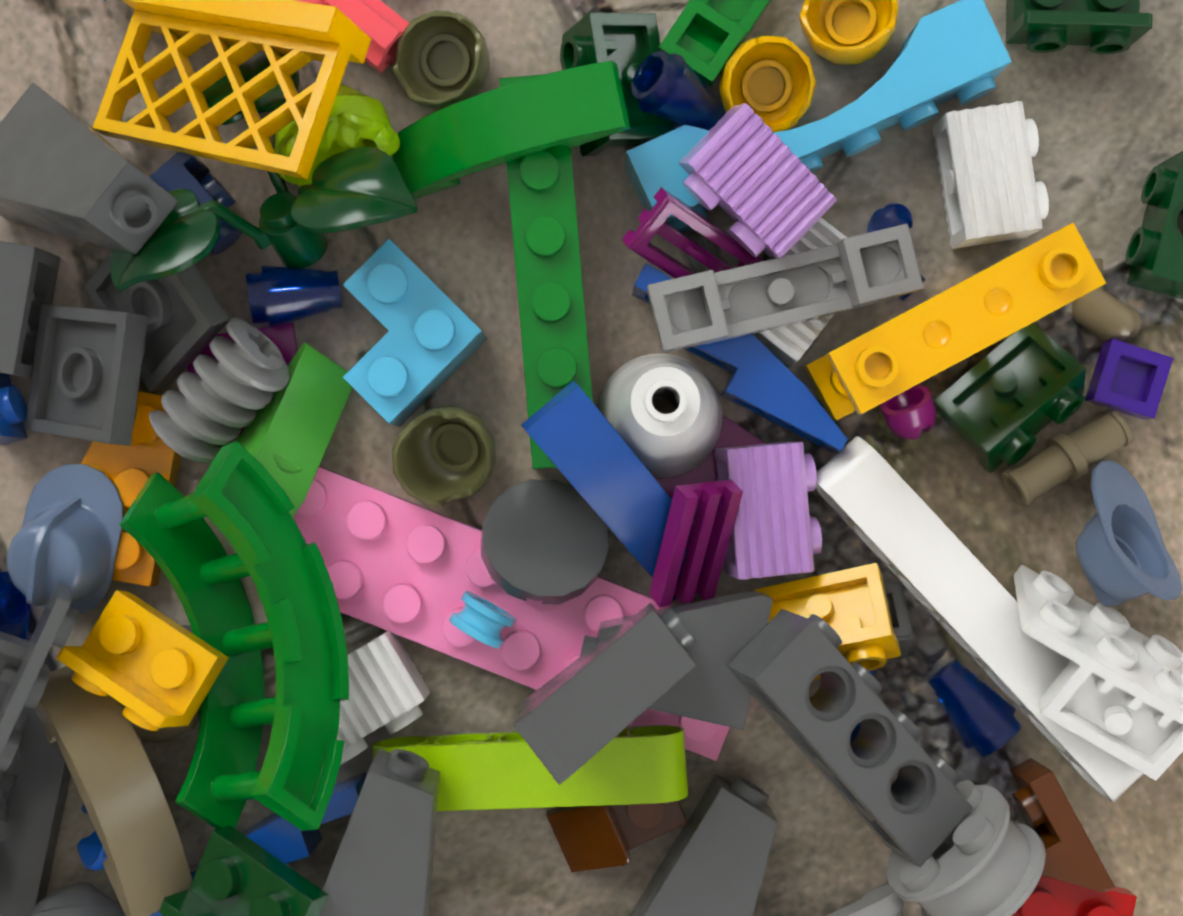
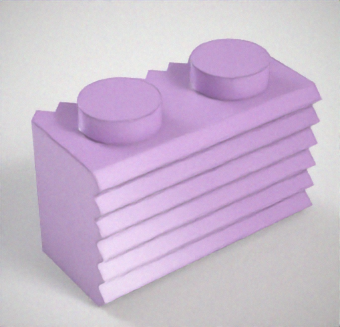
M746 103L733 106L678 163L689 174L683 181V185L688 192L709 211L718 204L735 221L729 228V233L755 258L764 251L770 257L781 259L837 201L835 196L827 190L826 186L819 182L817 177L809 171L808 167L801 163L799 158L791 152L790 148L781 141L780 137L774 134L771 128Z
M787 441L715 448L717 481L731 479L743 491L725 556L724 568L726 574L739 580H747L750 578L813 572V555L821 553L822 533L818 519L809 515L808 492L814 491L816 488L817 473L812 455L810 453L804 454L803 442Z

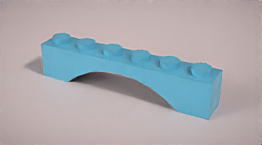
M959 0L920 18L905 39L890 69L857 100L824 119L792 130L773 133L780 137L781 141L790 148L791 152L813 174L824 166L822 158L843 149L846 157L856 155L880 142L882 139L879 132L899 123L903 131L911 130L936 117L939 114L936 107L956 97L961 105H965L987 95L997 88L994 79L1012 61L984 0ZM683 125L626 151L625 168L644 209L652 210L657 203L653 197L662 187L708 219L705 212L708 209L701 205L684 187L683 181L689 174L678 163L697 145L709 130ZM672 214L665 221L682 233L693 229Z

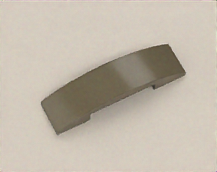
M67 666L50 672L44 693L34 710L49 744L57 742L108 857L103 866L125 916H151L159 912L164 897L188 890L193 881L170 808L131 722L122 714L123 708L120 702L110 695L99 696L78 686L71 679L75 671Z

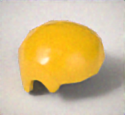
M804 0L799 17L802 33L816 55L834 65H860L875 58L886 47L895 32L899 7L898 0Z
M760 36L742 43L733 52L724 65L718 89L723 110L726 113L733 106L746 103L773 132L792 129L811 107L816 79L810 58L792 41L780 36Z

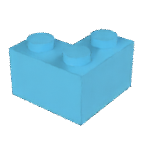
M390 239L343 284L389 330L343 378L391 425L400 427L487 340L482 330Z

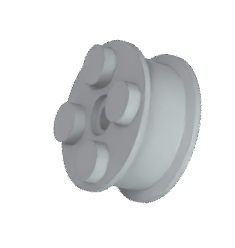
M969 780L961 781L955 787L971 804L973 809L921 867L892 850L887 865L888 884L903 900L917 902L921 906L922 916H1012L1029 898L1040 880L1046 858L1044 843L1031 827L1021 823H1014L1010 819L1009 804L997 789L988 785H974Z

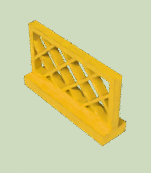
M122 0L133 8L134 12L92 127L94 130L108 137L308 180L348 61L364 63L372 40L337 7L295 0ZM152 32L163 34L168 48L146 63L143 56ZM212 42L219 56L195 73L188 57L207 43ZM259 51H264L271 66L245 83L238 66ZM312 60L321 61L322 64L316 82L298 94L291 75ZM174 67H177L182 83L159 98L153 82ZM227 75L234 92L209 109L203 91ZM279 84L287 102L261 119L254 101ZM141 92L147 108L128 122H121L128 100ZM191 101L197 118L176 133H173L167 117ZM242 110L249 129L227 144L223 143L217 127ZM295 120L299 131L290 157L275 154L269 137Z

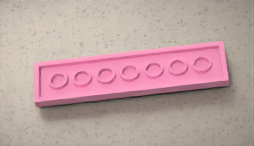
M322 466L318 467L304 502L293 516L306 543L315 542L322 555L341 613L386 631L390 630L391 633L535 690H538L580 657L584 636L588 635L597 638L601 621L635 615L650 603L656 610L673 607V605L659 607L652 597L600 576L582 595L560 604H542L543 601H535L526 598V601L511 596L491 578L482 560L481 529ZM465 591L487 599L516 618L512 627L507 626L501 630V638L504 641L499 649L486 645L467 635L449 621L453 612L459 613L463 610L464 602L461 597ZM648 708L628 725H672L682 727L684 729L685 749L714 761L718 759L730 728Z

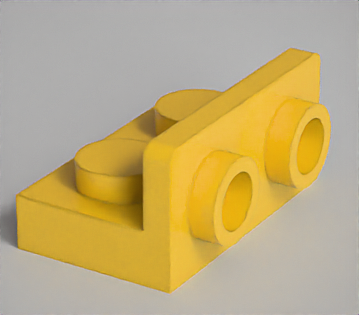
M877 563L753 590L765 593L773 598L768 623L781 609L805 618H809L811 614L822 618L840 636L842 644L837 649L849 663L852 661L857 662L866 670L871 671L884 666L887 663L886 659L901 656L899 642L892 627L882 573ZM820 674L817 675L812 682L820 679Z
M116 590L83 645L64 646L56 656V659L75 671L71 679L78 686L99 696L110 695L125 706L122 711L125 718L146 730L158 731L159 728L188 726L229 657L129 591Z

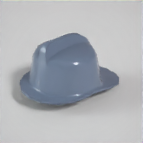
M1112 460L1098 462L1092 470L1091 488L1097 512L1084 525L1075 543L1076 553L1082 570L1100 603L1109 607L1118 606L1148 593L1166 601L1179 598L1182 591L1180 574L1165 547L1147 495L1137 480L1123 466Z
M66 464L49 471L34 486L26 506L22 528L11 540L6 556L7 569L13 584L26 596L28 604L45 608L57 582L71 587V604L69 607L78 609V615L96 608L108 595L114 576V567L123 529L119 524L123 519L124 505L118 488L104 472L86 464Z

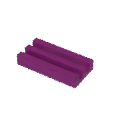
M662 187L653 197L657 203L652 210L649 211L645 208L637 218L641 222L637 230L634 232L629 229L622 238L630 250L673 278L696 274V272L650 243L655 234L669 241L715 273L733 269L734 267L665 222L670 214L740 260L735 268L758 263L762 260L759 256L756 258L752 256L732 235Z
M731 479L675 486L649 595L659 607L671 606L674 596H676L681 604L693 602L695 593L703 600L714 598L743 491ZM698 500H700L694 526H692V521L697 506ZM685 548H686V549H687V553H686L684 565H683V568H682L681 576L678 577V576H679V572H680V568H681V564H682V560H683V556H684V552H685Z

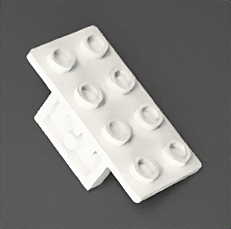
M1021 565L1013 576L1022 631L1071 660L1038 700L1040 714L1156 781L1183 752V652L1172 642L1160 635H1152L1149 638L1131 628L1127 619L1114 608L1104 606L1102 603H1097L1093 606L1076 596L1069 584L1057 575L1048 571H1042L1038 574L1028 567Z

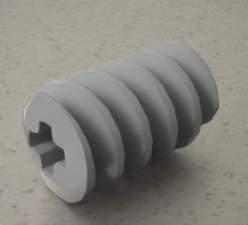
M231 318L226 325L228 333L234 341L223 336H215L209 346L216 358L207 354H199L193 362L198 375L191 372H183L177 380L181 392L167 390L161 398L165 411L154 410L149 412L150 423L164 443L180 456L195 462H213L221 447L234 442L238 438L241 428L250 425L257 415V410L265 408L271 402L273 392L282 390L290 379L288 366L278 347L261 331L240 318Z

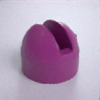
M916 385L880 405L886 424L896 436L903 439H918L921 434L920 430L929 432L935 423L936 407L931 392L922 385Z

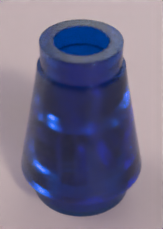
M664 51L654 52L641 63L633 77L631 92L638 99L640 109L646 113L679 126L689 125L705 130L713 128L726 114L722 102L718 100L716 95L679 54L673 53L668 55Z
M262 265V272L246 273L248 299L253 324L269 322L271 329L328 312L330 309L342 308L337 270L324 271Z
M957 658L941 668L927 681L935 691L936 697L966 748L974 747L981 757H986L1002 747L1022 728L1021 723L1013 715L1016 708L967 667L965 668Z

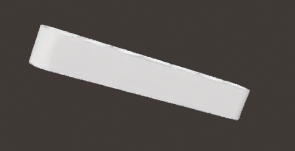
M856 436L842 451L836 454L817 472L816 491L1088 784L1105 799L1113 803L1143 775L1142 772L1040 714L1038 700L1071 660L1022 631L1017 601L870 444Z

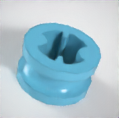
M465 591L461 597L464 602L463 610L459 613L453 612L449 621L467 635L486 645L499 649L504 641L501 638V630L507 626L512 627L516 618L487 599Z

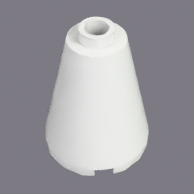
M647 354L625 363L609 378L598 402L599 411L655 479L679 476L697 467L711 453L721 432L722 404L712 380L696 364L672 354ZM652 399H666L675 406L676 410L670 414H662L654 408Z

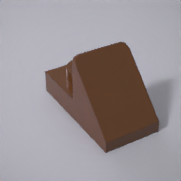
M1032 758L1011 768L1010 772L1019 787L1018 791L1012 793L1013 799L1025 820L1041 837L1045 846L1046 858L1042 875L1102 893L1114 888L1115 886L1053 771Z
M679 801L658 804L555 807L546 811V816L571 872L624 866L631 862L630 849L688 824Z

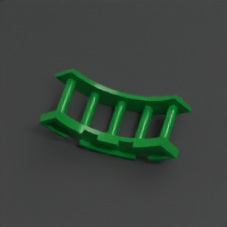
M238 441L221 447L197 488L190 495L184 496L160 473L151 474L119 524L142 545L169 579L182 603L192 633L229 657L201 704L200 727L195 752L187 777L175 803L213 828L219 829L230 825L235 828L246 801L256 799L301 831L318 830L333 793L345 742L337 740L340 701L349 700L348 655L342 617L331 578L316 543H306L300 529L289 513L295 506L264 466ZM205 517L211 519L237 553L227 555L224 547L205 521ZM251 576L263 604L268 622L255 624L249 601L240 581L241 578ZM273 647L276 671V697L264 698V674L260 650ZM273 724L261 771H256L263 725Z

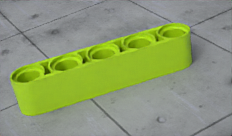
M652 725L626 727L560 785L518 731L405 736L380 740L372 745L373 760L378 749L389 753L392 750L401 749L423 757L429 763V768L440 771L437 811L658 804L679 801L688 796L684 729L679 726Z

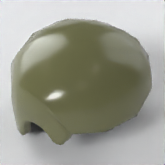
M435 10L414 18L398 38L393 72L410 100L422 106L443 109L477 95L485 87L490 72V54L485 38L470 19L460 13Z
M438 406L425 410L407 423L392 448L393 474L407 495L431 507H441L448 502L471 497L485 485L486 480L491 476L496 463L495 439L479 416L457 406Z

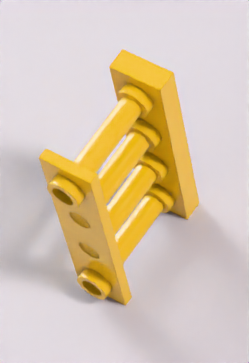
M1071 223L827 353L823 357L804 366L803 369L833 422L854 411L861 415L1101 287L1106 282L1075 224Z

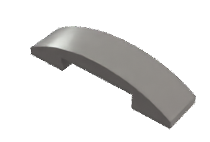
M908 223L844 238L837 244L783 256L781 259L775 258L716 273L713 270L647 285L662 352L704 345L801 323L924 289Z

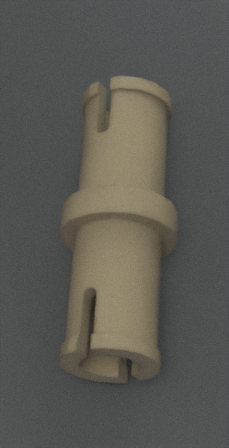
M1106 409L1101 415L1070 434L1057 433L1047 439L1045 449L1010 470L1003 471L1001 478L1004 487L1018 505L1027 507L1033 500L1066 480L1077 482L1084 478L1089 472V466L1122 446L1132 443L1133 434L1131 428L1120 413L1114 409Z

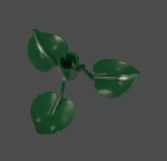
M259 51L238 67L245 83H247L271 66L266 53ZM299 71L291 75L296 90L299 85ZM226 75L204 90L203 94L210 109L234 91ZM278 84L255 100L254 104L258 113L276 110L287 101ZM242 110L221 125L232 124L245 118ZM374 147L352 148L327 158L314 170L312 184L302 185L298 189L299 197H295L289 192L280 174L267 171L277 194L267 198L261 205L259 228L217 201L210 200L200 205L193 191L189 189H175L168 192L179 202L136 255L111 249V278L114 286L121 293L136 283L164 278L191 267L202 260L213 249L220 234V223L217 218L222 219L252 238L259 249L263 250L271 245L286 267L290 269H303L315 264L325 254L328 241L324 233L366 227L417 213V205L406 187L394 160L386 152Z

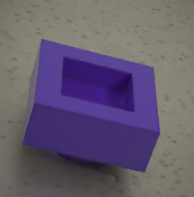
M1116 339L1103 341L1084 401L1114 409L1143 420L1155 419L1173 358Z

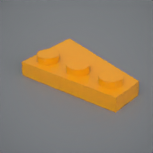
M138 391L137 413L133 425L131 446L92 441L80 463L104 472L116 485L124 505L123 517L151 474L160 473L176 488L181 456L168 447L156 434L149 419V412L154 410L165 411L161 403L162 395ZM122 529L113 580L149 587L158 585L161 568L142 545Z

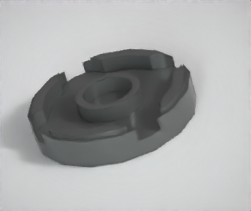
M530 479L507 488L491 503L481 529V557L491 578L509 595L526 601V598L535 601H543L542 604H560L582 595L598 578L609 551L607 525L573 486L557 480Z

